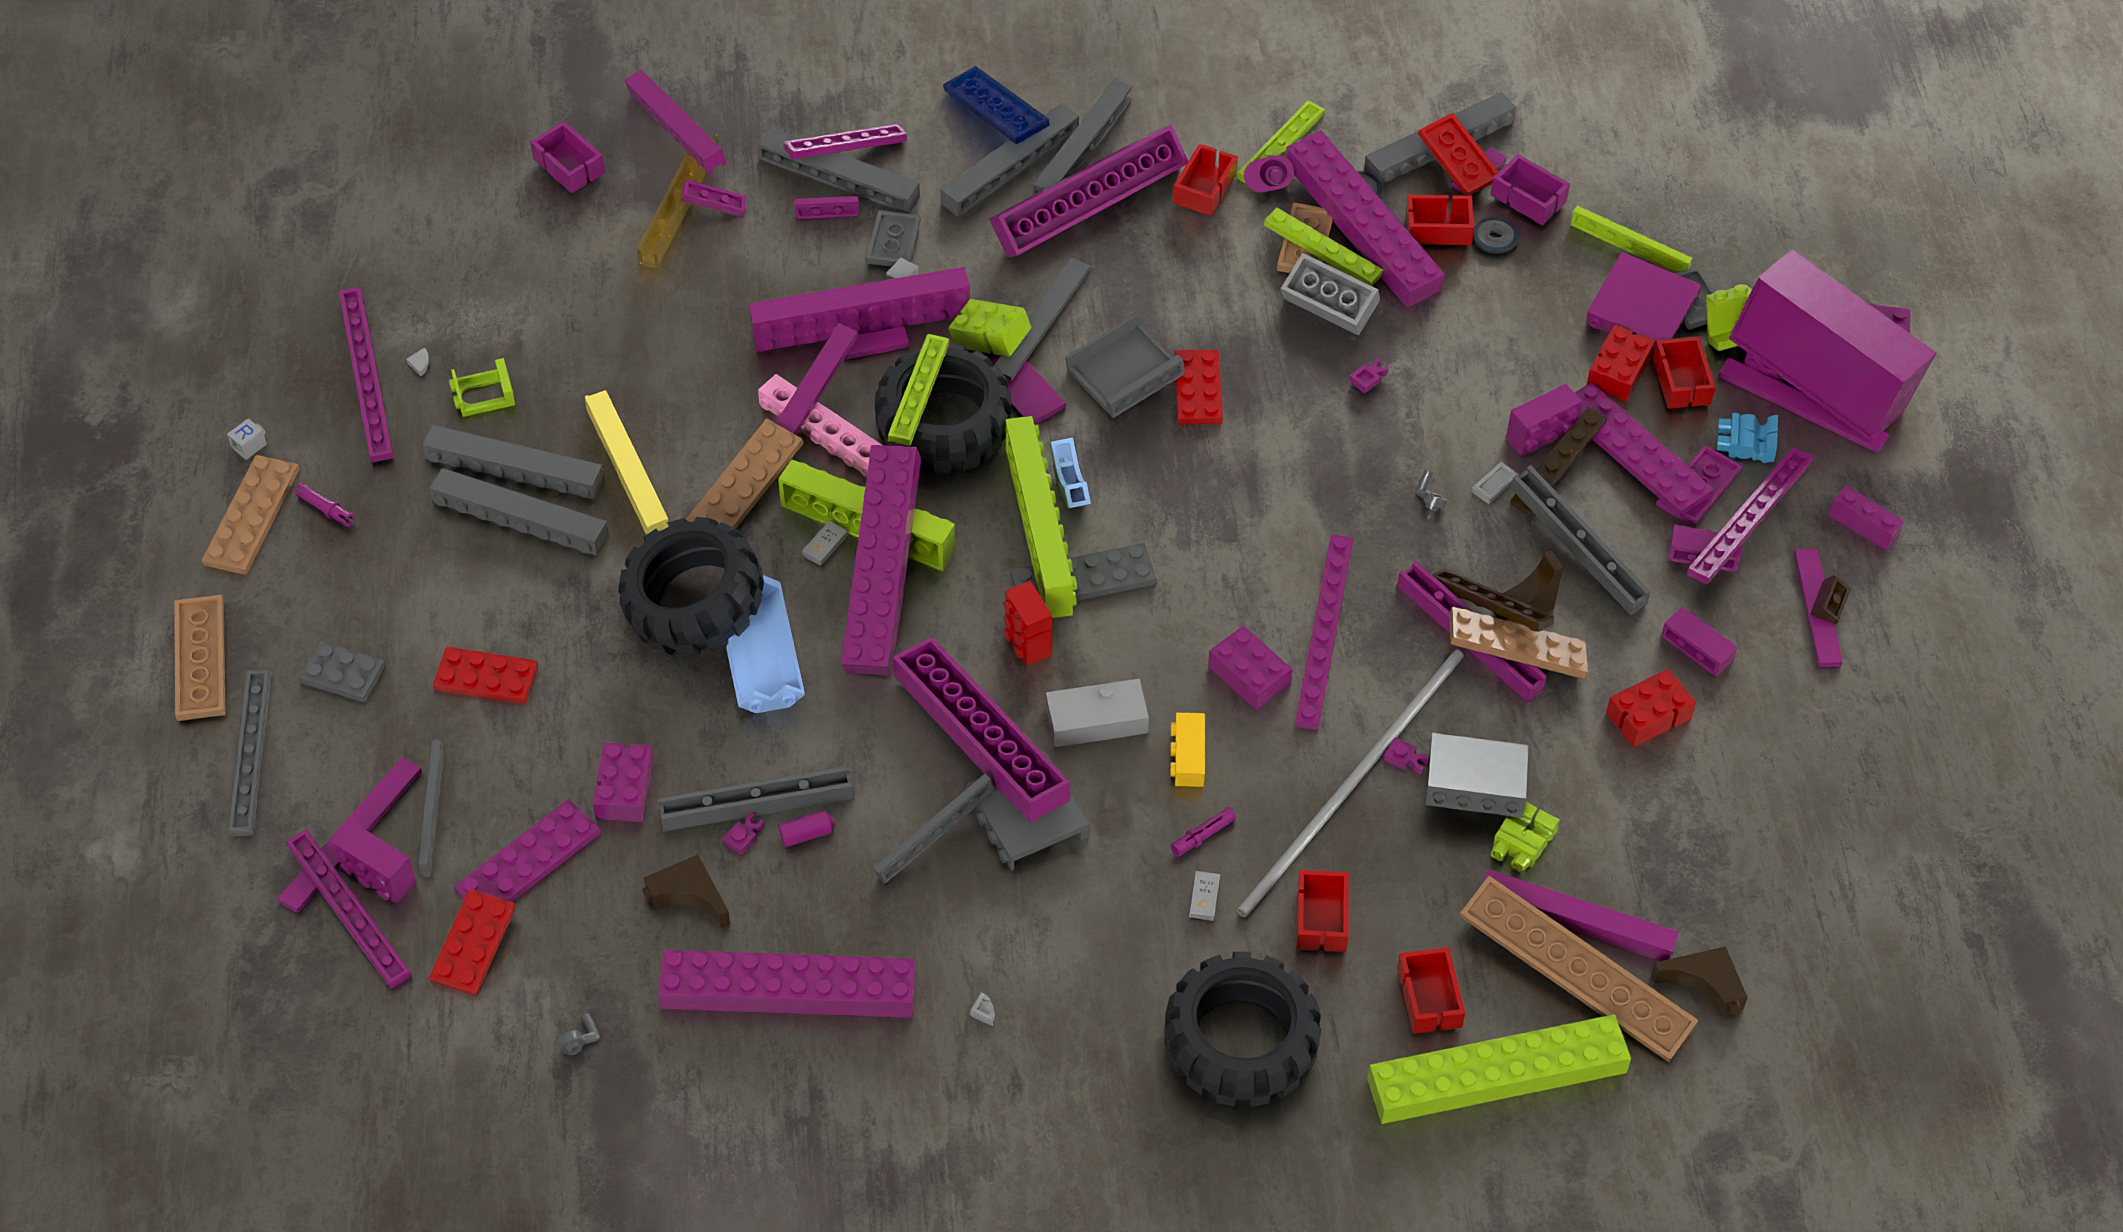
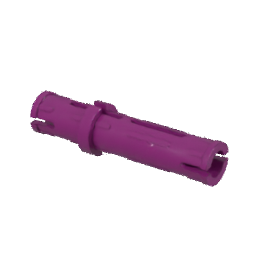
M304 483L297 485V488L302 491L300 492L295 489V495L323 511L326 517L334 518L346 527L353 523L347 518L349 517L354 520V514L343 509L340 503L327 499Z
M1226 807L1197 828L1189 829L1185 836L1171 843L1170 848L1174 855L1180 857L1191 848L1201 846L1202 841L1231 822H1234L1236 820L1234 811L1230 807Z

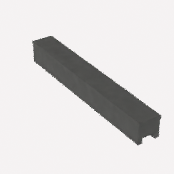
M1115 78L1035 181L1033 184V195L1080 170L1130 104L1132 98L1127 95L1132 90V86Z
M1531 465L1527 467L1524 473L1513 477L1510 488L1630 616L1649 603V589Z
M849 766L663 797L658 798L662 831L664 832L746 818L751 812L758 816L855 799Z

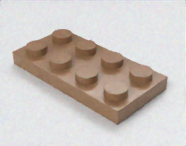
M1293 202L1290 215L1329 238L1333 218L1327 215V211L1321 207ZM1284 238L1277 271L1290 273L1302 253L1321 262L1323 260Z

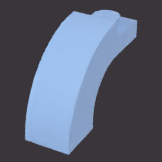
M1073 437L1050 442L1054 474L1064 504L1067 508L1091 504L1087 482L1084 481L1079 469Z

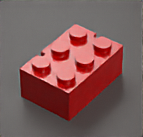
M1199 143L1174 184L1173 203L1212 217L1219 205V200H1222L1237 175L1238 156L1220 151L1217 168V149Z
M1408 195L1405 210L1407 231L1419 244L1471 245L1474 232L1472 196L1453 195L1450 213H1446L1448 195Z
M1614 324L1589 370L1586 385L1592 382L1605 394L1627 402L1652 357L1656 340L1639 333L1636 336L1632 335L1633 331Z
M1700 337L1656 341L1652 358L1656 371L1659 373L1658 378L1668 409L1687 407L1688 403H1691V406L1711 405L1716 387Z
M1028 581L1005 591V601L1003 602L1005 629L1003 632L1006 640L1013 643L1017 657L1023 659L1026 666H1029L1052 656V614L1032 582Z
M1668 668L1610 696L1606 713L1618 728L1622 727L1621 733L1632 747H1635L1669 730L1671 725L1675 727L1692 719L1696 702Z
M1299 870L1297 882L1296 949L1319 951V946H1324V951L1346 952L1349 937V872Z
M1449 947L1400 953L1397 971L1401 988H1403V996L1412 1033L1434 1032L1437 1026H1439L1440 1031L1462 1028L1466 1012Z

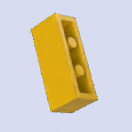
M1176 713V722H1171V736H1175V742H1171V756H1175V762H1171L1170 777H1175V786L1204 787L1205 713Z

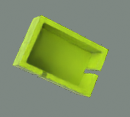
M970 299L961 310L962 315H958L948 327L956 345H962L966 349L985 353L993 351L996 355L1007 357L1013 354L1032 328L1024 308Z

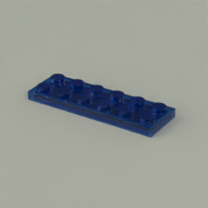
M977 66L943 84V89L947 94L1016 145L1050 126L1049 118Z

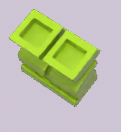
M1528 802L1525 803L1523 818L1511 816V819L1506 818L1500 830L1495 835L1491 856L1498 861H1503L1507 854L1513 857L1511 866L1521 873L1528 866L1533 867L1544 848L1547 847L1548 841L1553 839L1559 825V819L1541 809L1537 814L1538 808Z

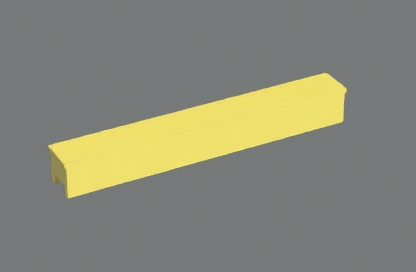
M607 391L585 396L587 412L646 535L656 528L658 531L667 528L666 522H669L668 517Z

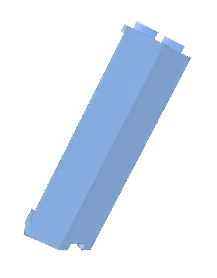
M764 575L763 591H761L763 596L757 614L749 616L750 625L739 637L734 634L726 640L738 706L754 713L788 708L805 695L781 583Z

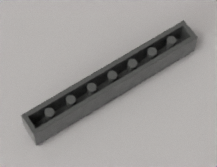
M1500 92L1454 115L1474 141H1476L1478 138L1491 134L1495 130L1514 122L1516 106ZM1417 131L1365 155L1364 171L1374 175L1383 184L1402 174H1407L1419 166H1424L1436 158L1418 136Z
M1062 103L1052 108L1040 119H1036L1026 129H1022L1012 139L1005 141L1002 146L995 151H991L988 156L976 162L965 172L960 173L950 183L945 184L940 189L941 204L956 216H961L1067 140L1079 125V115Z
M769 128L758 143L759 159L901 212L909 214L920 198L919 182L845 156L839 152L792 159L784 149V142L801 138L785 134L782 131Z
M432 425L422 444L425 459L432 462H440L453 467L482 472L499 478L503 477L519 483L524 482L540 488L545 487L561 493L566 492L582 498L595 499L604 481L601 464Z
M444 468L440 470L429 488L432 501L439 506H447L460 513H468L482 520L493 521L500 526H508L522 533L538 536L543 540L548 539L562 546L578 549L583 553L598 555L609 536L607 521Z

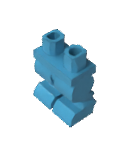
M1732 413L1731 419L1719 418L1717 433L1729 434V436L1718 435L1717 450L1729 452L1728 458L1735 459V457L1747 459L1752 457L1754 461L1761 460L1763 463H1774L1777 450L1778 415L1768 417L1765 425H1760L1755 415L1751 414L1739 416V413Z

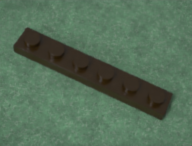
M1588 407L1537 467L1536 471L1551 487L1557 483L1606 424L1607 418ZM1517 494L1510 500V505L1529 516L1533 512Z
M1445 568L1432 574L1458 598L1466 599L1478 607H1484L1496 615H1502L1514 623L1528 627L1532 631L1539 632L1553 625V615Z

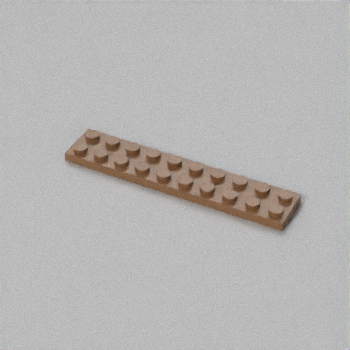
M1491 876L1487 877L1460 913L1461 918L1603 1017L1615 1014L1620 1029L1668 1062H1670L1699 1021Z

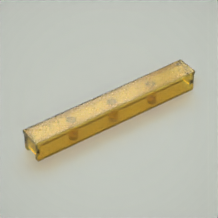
M713 135L711 139L718 145V136ZM686 153L637 248L638 265L659 270L692 203L681 201L685 179L702 184L707 175V172L688 153Z

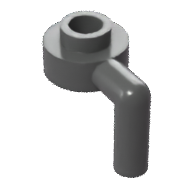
M1425 469L1417 486L1416 494L1423 498L1427 508L1438 511L1439 508L1444 509L1447 499L1426 490L1433 472Z
M590 1013L581 1016L587 1033L581 1034L580 1031L573 1030L563 1034L558 1039L557 1044L563 1054H577L581 1051L584 1044L599 1040L600 1035Z

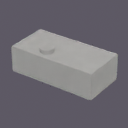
M1302 253L1281 287L1285 300L1358 336L1380 301L1378 289Z
M1140 679L1046 692V712L1054 748L1148 734L1149 716Z

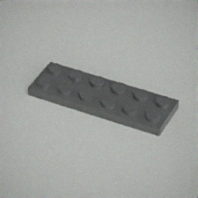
M1145 543L1067 558L1071 559L1073 572L1070 574L1076 578L1077 590H1073L1076 594V601L1146 587L1157 583ZM1033 565L1011 570L1014 587L1031 581L1039 593Z

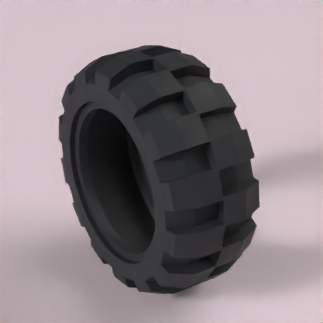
M950 343L930 394L938 392L960 394L971 399L980 409L969 419L953 425L938 426L920 421L911 445L908 446L888 441V434L920 352L914 354L910 350L900 356L895 362V367L890 365L879 381V388L875 393V421L878 434L885 442V446L917 447L921 456L919 471L923 472L925 468L934 469L935 474H951V470L962 468L963 472L978 467L981 458L989 460L1006 439L1005 419H1012L1011 392L1008 389V381L996 365L992 366L991 360L977 350L972 354L967 352L965 346Z
M696 517L694 522H688L684 518L668 522L669 527L658 531L656 528L644 536V543L639 548L633 547L625 561L627 569L621 570L618 588L620 594L619 604L633 631L643 642L650 644L653 649L670 655L677 651L679 655L684 657L700 656L701 650L708 648L714 652L726 646V640L734 634L739 637L750 625L749 616L757 614L763 596L761 592L764 586L763 570L749 542L743 538L739 531L723 522L718 524L716 520L704 517ZM710 565L724 568L723 576L717 587L701 601L682 608H666L658 605L661 594L666 586L684 571L694 567Z
M1233 952L1232 958L1224 960L1221 954L1201 962L1199 972L1194 968L1189 970L1176 984V992L1169 997L1165 1012V1045L1169 1049L1168 1058L1176 1073L1181 1077L1186 1075V1084L1203 1097L1209 1092L1217 1096V1103L1235 1107V1101H1248L1249 1107L1268 1104L1272 1094L1282 1098L1299 1086V1079L1309 1075L1316 1061L1321 1036V1014L1318 1003L1312 994H1308L1309 986L1294 970L1289 974L1283 971L1284 964L1281 961L1267 955L1264 960L1251 958L1252 952ZM1230 1001H1249L1259 1004L1274 1013L1283 1024L1287 1036L1277 1048L1267 1054L1252 1058H1239L1224 1054L1210 1045L1203 1037L1198 1023L1208 1011L1220 1004Z

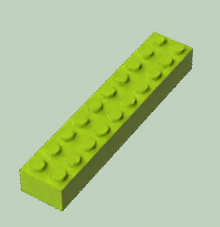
M1032 416L1005 419L1006 454L1039 595L1051 612L1052 618L1072 616L1073 606L1077 605L1075 591L1073 592V590H1077L1075 576L1070 574L1073 572L1071 559L1066 557L1068 555L1067 542L1062 541L1064 529L1062 524H1058V521H1060L1059 508H1054L1056 497L1054 490L1050 491L1052 481L1050 474H1046V471H1048L1046 457L1042 458L1044 449L1042 441H1038V438H1040L1039 426L1034 425Z
M1614 1014L1371 1064L1367 1080L1381 1124L1625 1074L1628 1071L1631 1057Z

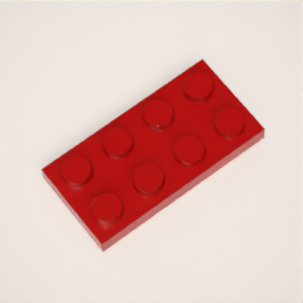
M1454 113L1419 129L1418 136L1465 196H1470L1493 183V178L1499 171Z
M1175 350V356L1179 355L1183 359L1185 371L1183 376L1176 379L1178 424H1222L1219 350Z
M446 646L433 682V688L438 691L526 704L538 669V661Z
M469 889L431 971L429 980L477 996L516 909L515 903Z

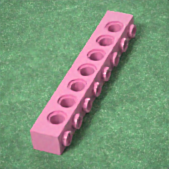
M775 374L758 389L759 404L763 409L771 411L779 418L797 390V387ZM819 402L815 404L798 431L808 436L815 444H820L826 448L831 455L838 456L846 465L860 471L866 478L871 445H882Z

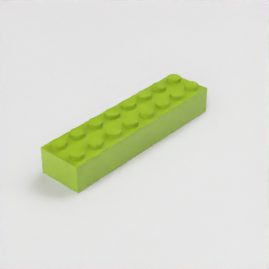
M791 459L779 477L781 507L824 524L831 521L847 530L848 534L859 537L865 487L855 485L844 478L835 477L824 470H818L808 466L806 463ZM914 508L908 558L944 571L956 552L955 524L947 519L933 516L927 511Z

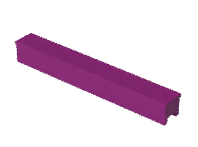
M642 70L624 80L630 95L709 175L713 173L712 168L720 163L723 166L727 165L722 149Z
M1417 561L1413 562L1412 567L1404 572L1402 570L1399 573L1396 586L1449 633V613L1452 607L1467 609L1473 612ZM1468 649L1525 701H1531L1545 690L1544 685L1547 676L1536 666Z
M1489 869L1486 871L1483 883L1488 876H1491L1572 933L1658 961L1668 960L1671 953H1673L1679 931Z

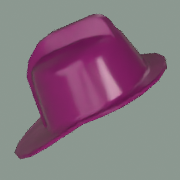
M1281 155L1254 160L1246 166L1244 171L1246 185L1256 192H1267L1284 188L1290 184L1294 177L1292 162L1287 157Z

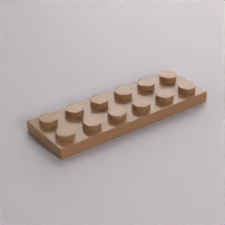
M766 418L686 520L694 522L696 517L711 518L716 520L718 524L723 522L736 529L804 444L803 439Z
M255 455L202 558L203 566L247 575L300 470L298 464Z
M222 595L174 600L175 717L177 721L226 715Z
M1452 607L1449 613L1450 644L1582 679H1585L1588 673L1585 641L1562 636L1554 632L1532 631L1524 625L1471 612L1467 609Z

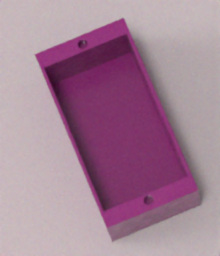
M1791 250L1758 277L1729 337L1735 344L1870 442L1904 413L1937 352L1794 250Z

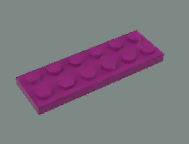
M568 799L454 886L455 892L463 900L468 890L472 889L513 902L600 835L601 830Z

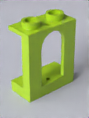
M504 358L495 360L496 370L456 378L454 369L451 370L453 379H449L451 391L457 393L456 396H453L456 409H461L463 417L515 405ZM499 382L504 395L501 398L473 404L462 400L463 393L469 389Z

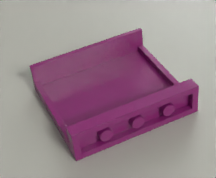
M1621 252L1587 311L1586 323L1595 329H1602L1609 333L1615 324L1633 331L1632 335L1635 336L1639 333L1656 341L1673 339L1693 302L1696 303L1699 299L1702 285Z

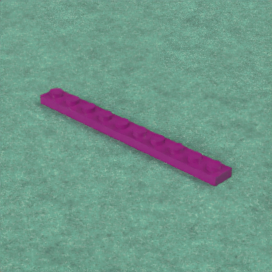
M361 287L339 291L370 460L372 463L392 459L394 457Z
M1793 447L1689 566L1686 575L1708 584L1811 465L1814 456Z
M1334 534L1330 536L1295 727L1312 730L1319 729L1354 539L1352 537Z

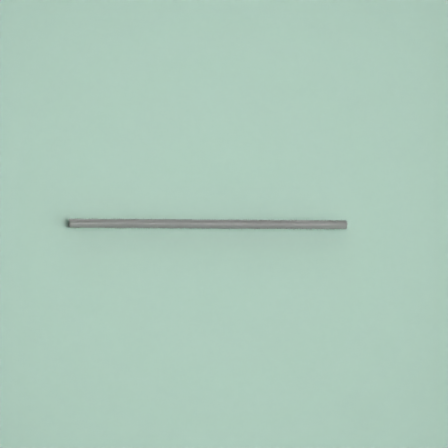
M1454 650L1239 906L1237 912L1242 917L1246 918L1388 749L1395 737H1398L1464 658L1461 651Z

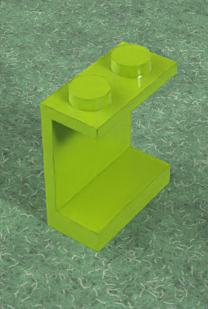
M1740 284L1732 289L1717 290L1713 294L1706 295L1708 343L1718 351L1738 346L1729 337L1752 291L1747 285Z

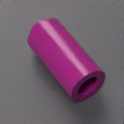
M825 810L778 824L779 834L785 848L831 834L832 828L835 827L832 814H827Z

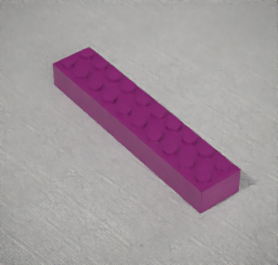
M1172 125L1161 127L989 218L1007 258L1017 256L1185 166L1188 163V159Z
M1322 130L1286 146L1285 157L1294 166V176L1316 202L1327 211V215L1333 218V222L1360 254L1369 262L1383 269L1382 280L1406 308L1442 290L1445 277L1443 271Z
M965 267L749 303L751 331L756 352L768 351L776 348L828 340L838 323L857 331L858 334L955 318L958 315H962L961 310L970 300V284Z
M871 445L841 660L846 673L893 675V656H895L921 463V456L917 447Z
M933 637L893 656L894 677L1030 823L1070 801V781Z
M663 950L658 996L661 1009L913 1018L916 962L915 958Z

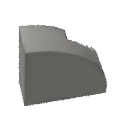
M425 348L406 359L407 364L420 376L425 374L429 364V356Z
M981 992L970 1011V1016L993 1026L995 1021L994 1006L990 998Z

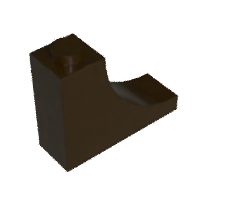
M1552 550L1543 554L1539 565L1525 580L1503 594L1544 612L1552 610L1555 607L1563 566ZM1495 614L1496 618L1511 621L1510 619L1502 615Z
M698 854L643 878L645 888L642 889L643 895L647 902L651 901L655 909L669 905H689L710 914L719 923L721 928L730 924L729 911Z
M1726 946L1655 962L1651 973L1654 983H1680L1699 991L1712 1002L1719 1015H1734L1741 1012L1748 999Z

